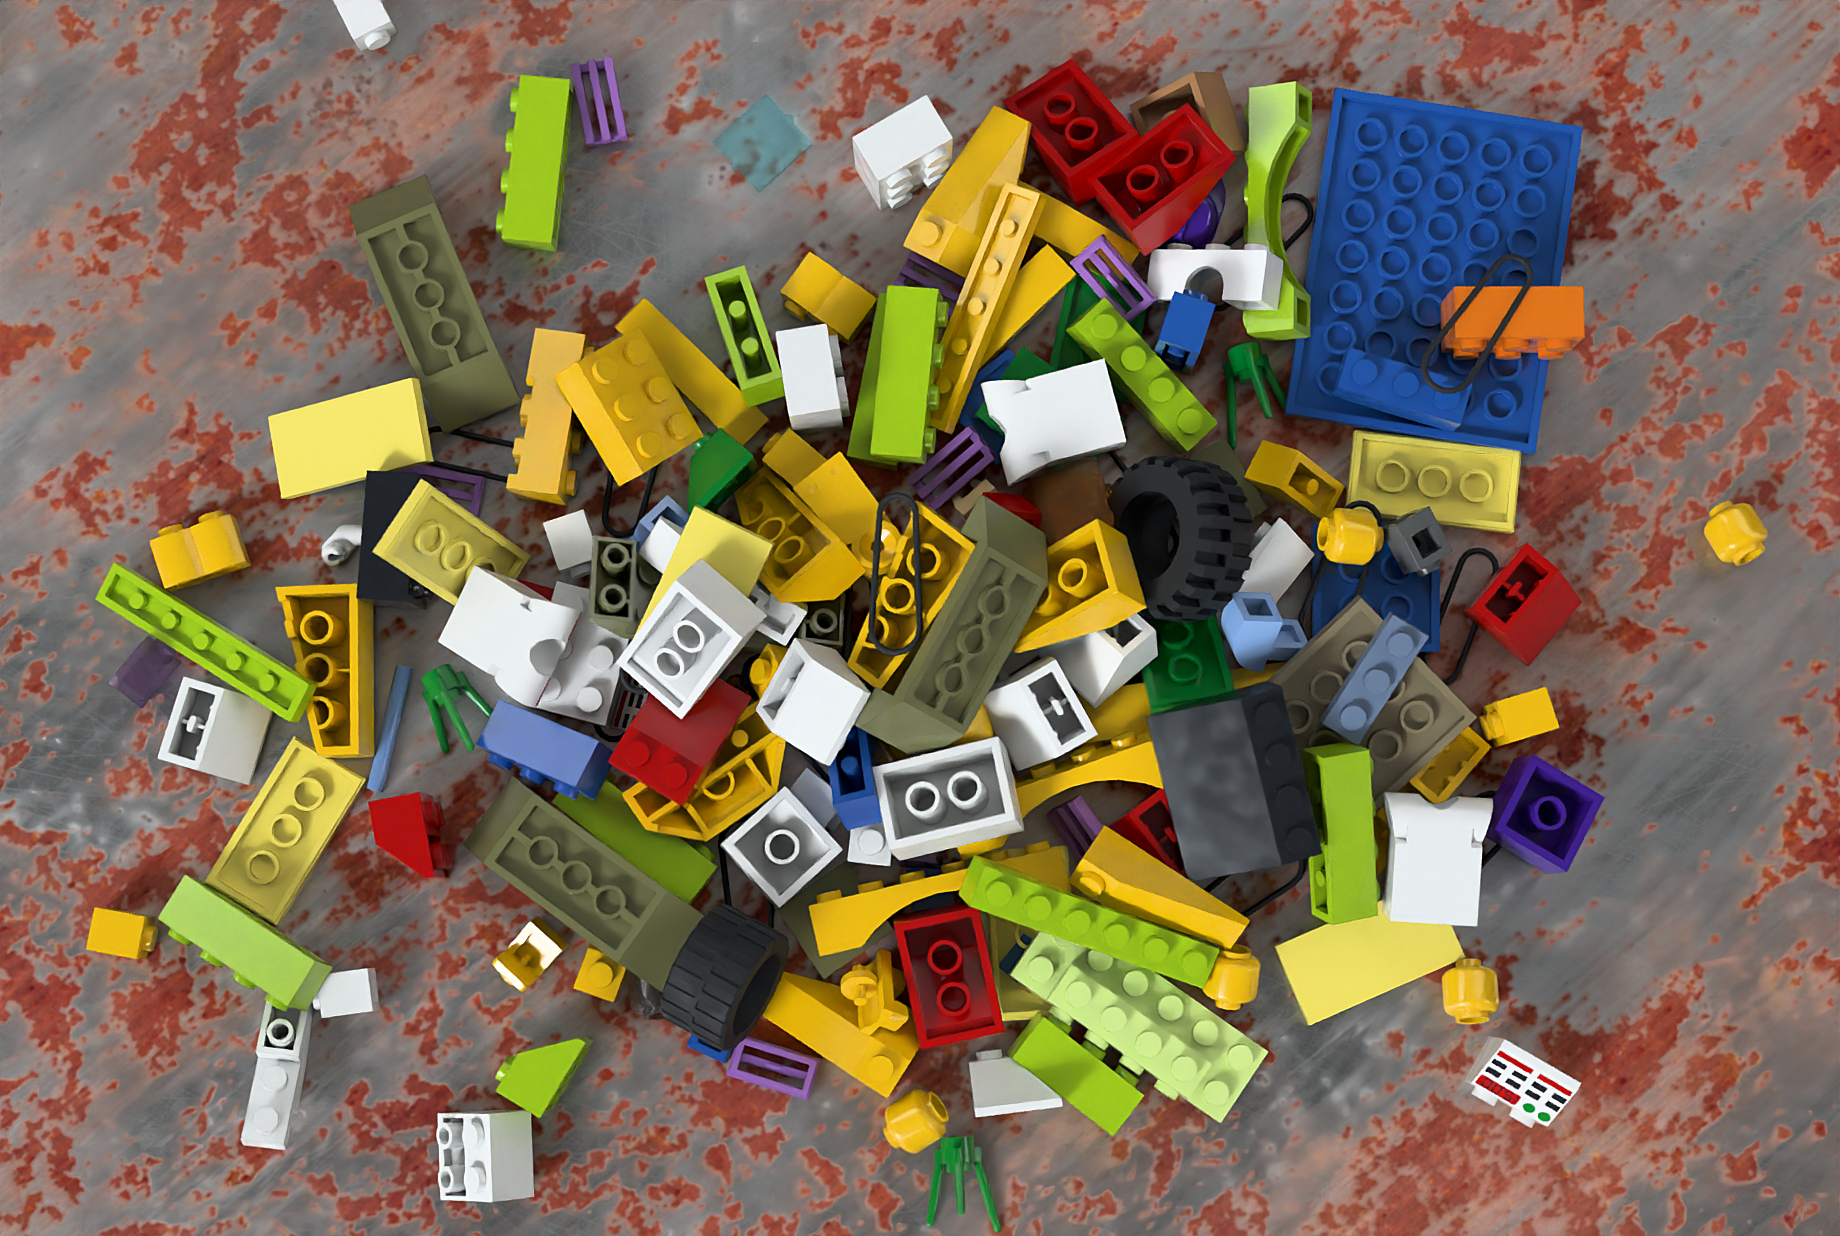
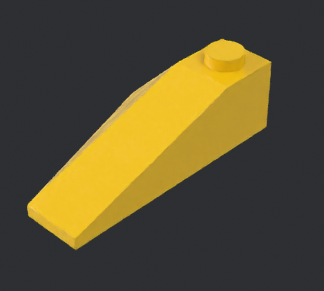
M994 105L922 207L903 246L966 279L1005 181L1018 185L1019 175L1023 173L1032 124Z
M766 466L761 468L734 492L743 526L747 530L775 543L758 580L780 603L835 600L866 572L843 541Z
M1105 825L1068 880L1069 883L1080 889L1085 895L1092 897L1104 906L1231 949L1250 922L1248 918Z
M784 971L776 991L762 1015L886 1098L889 1097L920 1047L911 1008L908 1007V1020L897 1031L893 1032L880 1026L869 1036L859 1032L858 1006L854 1004V1000L848 999L842 994L841 986Z

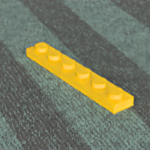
M1005 181L940 344H944V363L942 369L935 370L934 385L940 386V403L938 411H931L930 426L949 434H952L1047 201V197L1040 193Z

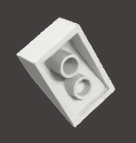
M700 558L674 581L616 663L674 714L683 719L743 648L767 615Z

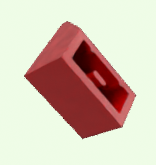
M1526 542L1511 553L1464 609L1463 613L1528 667L1580 606L1582 601L1560 570Z
M1155 789L1107 826L1186 878L1164 789Z
M415 792L368 802L375 844L426 879L442 880L448 878L446 869L452 868V857L448 843H441L439 827L444 826L445 821L440 801L434 802L433 795Z

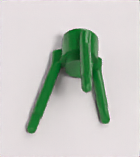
M1249 342L1231 348L1227 351L1230 363L1223 365L1227 391L1228 443L1232 450L1237 447L1236 377L1239 378L1242 384L1253 382L1266 419H1271L1273 413L1261 379L1264 376L1283 411L1285 408L1286 396L1271 369L1268 355L1262 354L1259 342Z
M444 664L422 676L420 680L426 690L422 695L429 707L442 752L444 754L449 753L450 747L439 707L446 708L466 749L473 751L475 746L454 702L462 697L460 692L462 689L488 719L493 709L470 685L463 671L455 674L450 664Z
M974 1136L941 1138V1149H934L935 1167L926 1224L933 1226L935 1223L945 1164L946 1173L954 1172L957 1213L959 1215L965 1213L964 1172L972 1171L971 1162H973L993 1230L999 1233L1002 1227L983 1165L982 1147H975Z

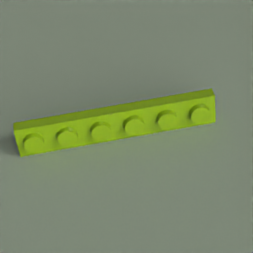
M113 562L95 600L289 722L299 723L318 686L123 563Z

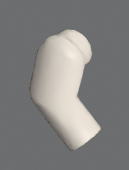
M362 525L339 526L322 546L323 561L329 566H339L346 561L358 546H361Z

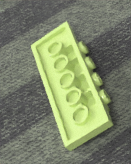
M1041 931L1037 932L1009 973V976L1051 1004L1052 1007L1048 1011L1050 1014L1056 1016L1069 1026L1075 1021L1085 1028L1087 1032L1083 1037L1103 1051L1108 1046L1112 1047L1122 1054L1118 1062L1138 1076L1143 1071H1146L1157 1079L1154 1087L1167 1097L1175 1101L1180 1095L1219 1123L1223 1121L1268 1053L1267 1050L1156 972Z

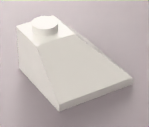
M1002 1049L976 1052L977 1060L968 1061L976 1117L1063 1107L1062 1098L1058 1093L1011 1056H1002Z

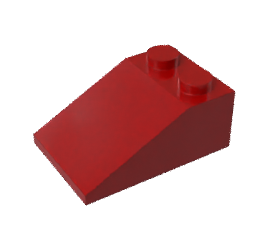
M1072 58L1003 101L1004 107L1008 112L1032 124L1028 143L1055 183L1077 208L1095 197L1086 178L1140 138L1135 128Z
M1186 103L1089 175L1086 180L1101 208L1145 257L1182 228L1236 160V157L1194 109Z
M717 677L707 689L703 698L697 701L683 719H680L653 694H650L607 762L687 809L752 700V697Z
M963 901L894 916V928L920 1049L1005 1032L980 910L970 907Z

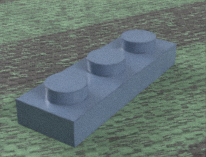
M1390 611L1320 718L1322 724L1359 745L1429 636L1424 631Z

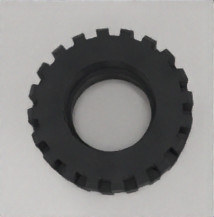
M1166 455L1144 458L1124 471V478L1119 477L1110 488L1112 494L1104 499L1100 509L1103 511L1101 521L1126 535L1147 606L1137 614L1147 619L1185 623L1208 619L1218 612L1217 610H1222L1233 599L1231 594L1237 593L1245 581L1242 578L1244 571L1250 569L1252 558L1249 557L1250 546L1255 545V534L1251 532L1250 523L1254 522L1252 510L1245 505L1248 499L1241 486H1236V479L1228 471L1222 470L1217 464ZM1178 514L1180 541L1177 553L1171 564L1168 553V540L1171 526Z

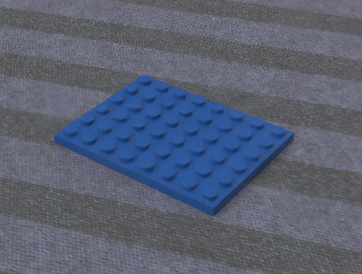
M1335 87L1303 288L1311 296L1310 337L1295 339L1284 415L1421 438L1518 451L1527 455L1535 454L1549 360L1538 359V353H1521V358L1512 360L1496 359L1495 353H1489L1471 383L1473 385L1461 425L1453 432L1333 397L1331 394L1342 357L1349 347L1421 368V359L1425 350L1441 331L1440 303L1454 286H1476L1491 266L1504 255L1517 254L1524 257L1531 264L1533 269L1531 286H1560L1583 127ZM1515 260L1506 261L1496 270L1485 286H1523L1527 279L1526 269L1520 262ZM1440 342L1430 354L1427 361V371L1465 381L1479 358L1470 360L1454 359L1453 353H1441Z

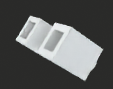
M1171 243L1168 244L1167 249H1155L1151 252L1147 286L1158 297L1153 303L1161 308H1168L1174 291L1183 293L1184 289H1190L1203 293L1210 281L1217 277H1222L1224 283L1222 300L1239 310H1278L1284 260L1269 252L1270 248L1268 246L1245 244L1244 250H1231V247L1227 245L1212 243L1206 244L1205 250H1192V246Z

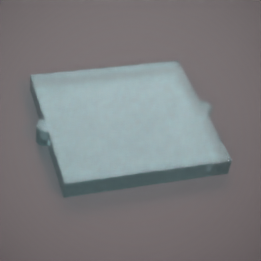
M767 94L713 141V144L732 163V170L740 172L759 193L813 145L793 123V116L791 114L786 115Z

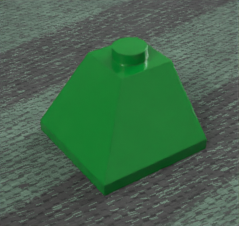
M722 428L715 434L711 431L706 432L704 437L700 438L692 448L696 453L690 460L687 512L691 515L694 507L698 505L715 513L759 469L754 456Z

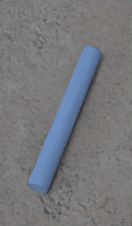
M396 665L366 789L379 792L384 791L412 668Z

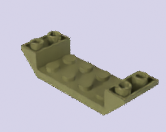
M426 174L348 206L356 235L415 376L420 381L421 390L443 433L446 435L521 403L522 401L506 363L500 356L443 221L442 211Z
M980 495L960 532L977 544L894 696L875 686L855 723V726L913 757L939 751L966 734L1049 582L1046 534L983 495Z
M594 536L592 542L588 620L621 638L633 639L663 574L639 553H636L637 541ZM844 592L835 600L802 602L808 606V612L786 646L756 630L740 651L762 653L767 643L789 648L794 638L832 649L841 648L843 646Z
M514 776L510 778L463 843V846L483 864L614 961L661 992H663L669 971L680 949L692 930L698 925V922L705 917L696 908L667 890L549 804L545 798Z

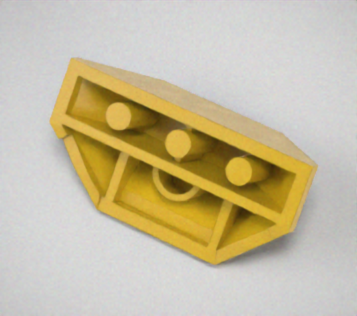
M760 699L746 708L687 809L641 782H638L621 794L645 830L708 842L778 793L786 740L773 733L755 710Z

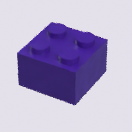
M1534 754L1513 759L1493 798L1492 815L1485 837L1547 874L1567 872L1605 797Z

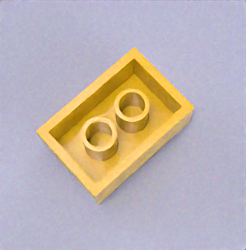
M639 326L553 376L618 486L638 477L704 437Z

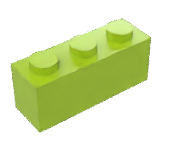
M745 265L704 278L746 407L749 408L785 396L782 373Z
M1037 1012L1006 1053L1111 1136H1114L1145 1096L1135 1088L1140 1080L1120 1065L1113 1071L1101 1062L1106 1054L1089 1040L1085 1039L1080 1045L1068 1036L1073 1029L1071 1026L1052 1014L1047 1019Z

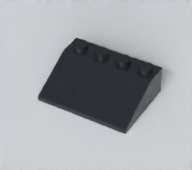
M1267 680L1145 716L1186 879L1196 881L1277 867L1323 854L1281 686Z

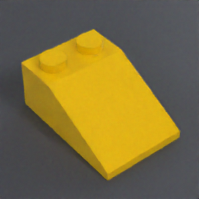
M1095 519L1047 548L1049 582L1014 644L1013 651L1022 653L1107 629L1147 607L1126 535L1101 520Z

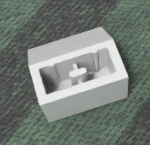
M1280 517L1272 526L1264 522L1255 533V545L1250 546L1251 553L1249 557L1252 558L1250 569L1244 571L1242 578L1245 581L1238 592L1270 593L1276 604L1315 555Z
M1136 613L1113 627L1039 647L1037 655L1040 658L1048 654L1054 657L1070 686L1096 708L1158 656L1156 630Z
M794 638L755 710L773 733L819 762L830 766L838 751L844 746L848 733L859 714H861L871 693L853 670L846 666L847 663L837 650Z
M1050 654L992 686L983 701L992 723V728L1006 746L1009 758L1017 771L1059 757L1097 735L1095 728L1059 664Z
M183 677L157 758L250 785L273 711L247 695Z
M488 1110L438 1113L436 1137L439 1144L440 1171L438 1183L441 1200L497 1202L534 1197L530 1112L527 1110Z

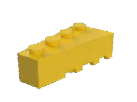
M535 328L526 377L527 386H532L531 394L524 395L520 409L521 427L526 429L524 436L519 435L518 438H515L512 455L515 457L514 465L518 472L517 474H508L506 488L516 499L567 506L568 495L575 496L578 471L572 470L574 454H581L584 430L578 429L579 419L553 376L595 352V347H589L590 341L586 334Z
M917 500L915 502L918 505L923 610L921 639L916 647L906 654L898 656L884 654L874 646L870 639L868 613L846 665L874 688L876 686L889 694H893L900 685L977 544L962 535L960 529L931 507ZM913 515L904 535L901 534L895 549L896 555L887 576L883 577L878 589L875 634L879 642L890 649H900L910 644L915 637L917 628Z
M357 583L275 587L278 600L282 602L286 618L284 624L288 639H291L297 662L294 663L296 672L318 685L306 707L317 756L328 758L374 757L373 605L356 598Z

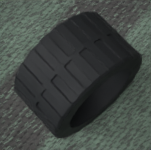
M721 904L711 909L698 922L695 929L692 930L669 971L660 1002L663 1018L722 1051L734 1049L753 1030L776 991L788 960V938L784 934L728 904Z

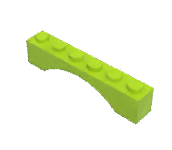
M1296 81L1249 88V102L1245 105V119L1249 126V142L1246 143L1247 151L1244 152L1245 161L1248 165V183L1244 187V199L1248 206V224L1244 227L1245 244L1268 246L1270 248L1269 252L1284 260L1278 310H1243V323L1247 329V334L1263 342L1309 338L1311 296L1299 283L1288 262L1282 242L1280 215L1282 195L1289 171L1299 150L1312 133V92Z
M975 854L958 894L970 907L1202 989L1205 988L1220 950L1212 942L1098 904L1054 887L1014 868Z

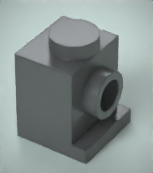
M1430 506L1408 512L1382 527L1384 538L1403 575L1416 572L1418 577L1427 575L1441 567L1439 559L1452 552Z

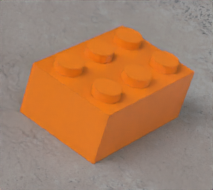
M1454 286L1440 303L1441 330L1476 286ZM1484 286L1441 340V353H1453V358L1458 360L1479 358V353H1482L1523 286ZM1530 286L1490 353H1495V358L1501 360L1521 358V353H1538V359L1543 360L1563 358L1564 353H1568L1585 338L1584 286Z

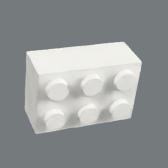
M927 95L852 137L855 169L880 210L889 205L891 209L904 205L913 198L912 192L924 185L928 189L937 186L952 166L953 138Z
M827 324L775 332L792 430L798 436L844 429L842 417L850 416L844 377H835L844 375L838 336H829Z
M557 581L551 602L579 610L582 614L565 650L558 660L555 671L538 706L529 708L611 729L622 688V682L619 677L620 666L616 662L633 639L621 638L588 620L589 589Z
M998 736L872 767L888 849L899 861L1024 831L1008 750Z

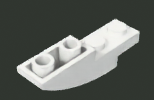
M660 516L639 549V554L663 574L684 529ZM759 580L749 598L751 602L767 615L757 630L784 646L787 645L808 612V606L802 602L780 603Z
M266 1001L256 1047L258 1060L241 1136L243 1145L286 1150L293 1114L298 1112L313 1018V1001L306 1011L289 1007L287 1012L274 1007Z

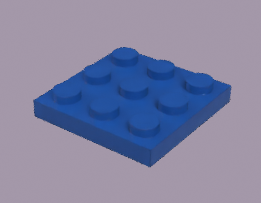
M1319 524L1311 525V551L1315 554L1311 559V584L1324 555V551L1320 550L1317 544ZM1384 538L1381 550L1375 552L1372 558L1361 598L1383 620L1391 611L1424 631L1429 638L1419 653H1439L1440 567L1422 577H1418L1416 572L1403 575ZM1328 560L1311 600V639L1354 599L1363 565L1335 563Z

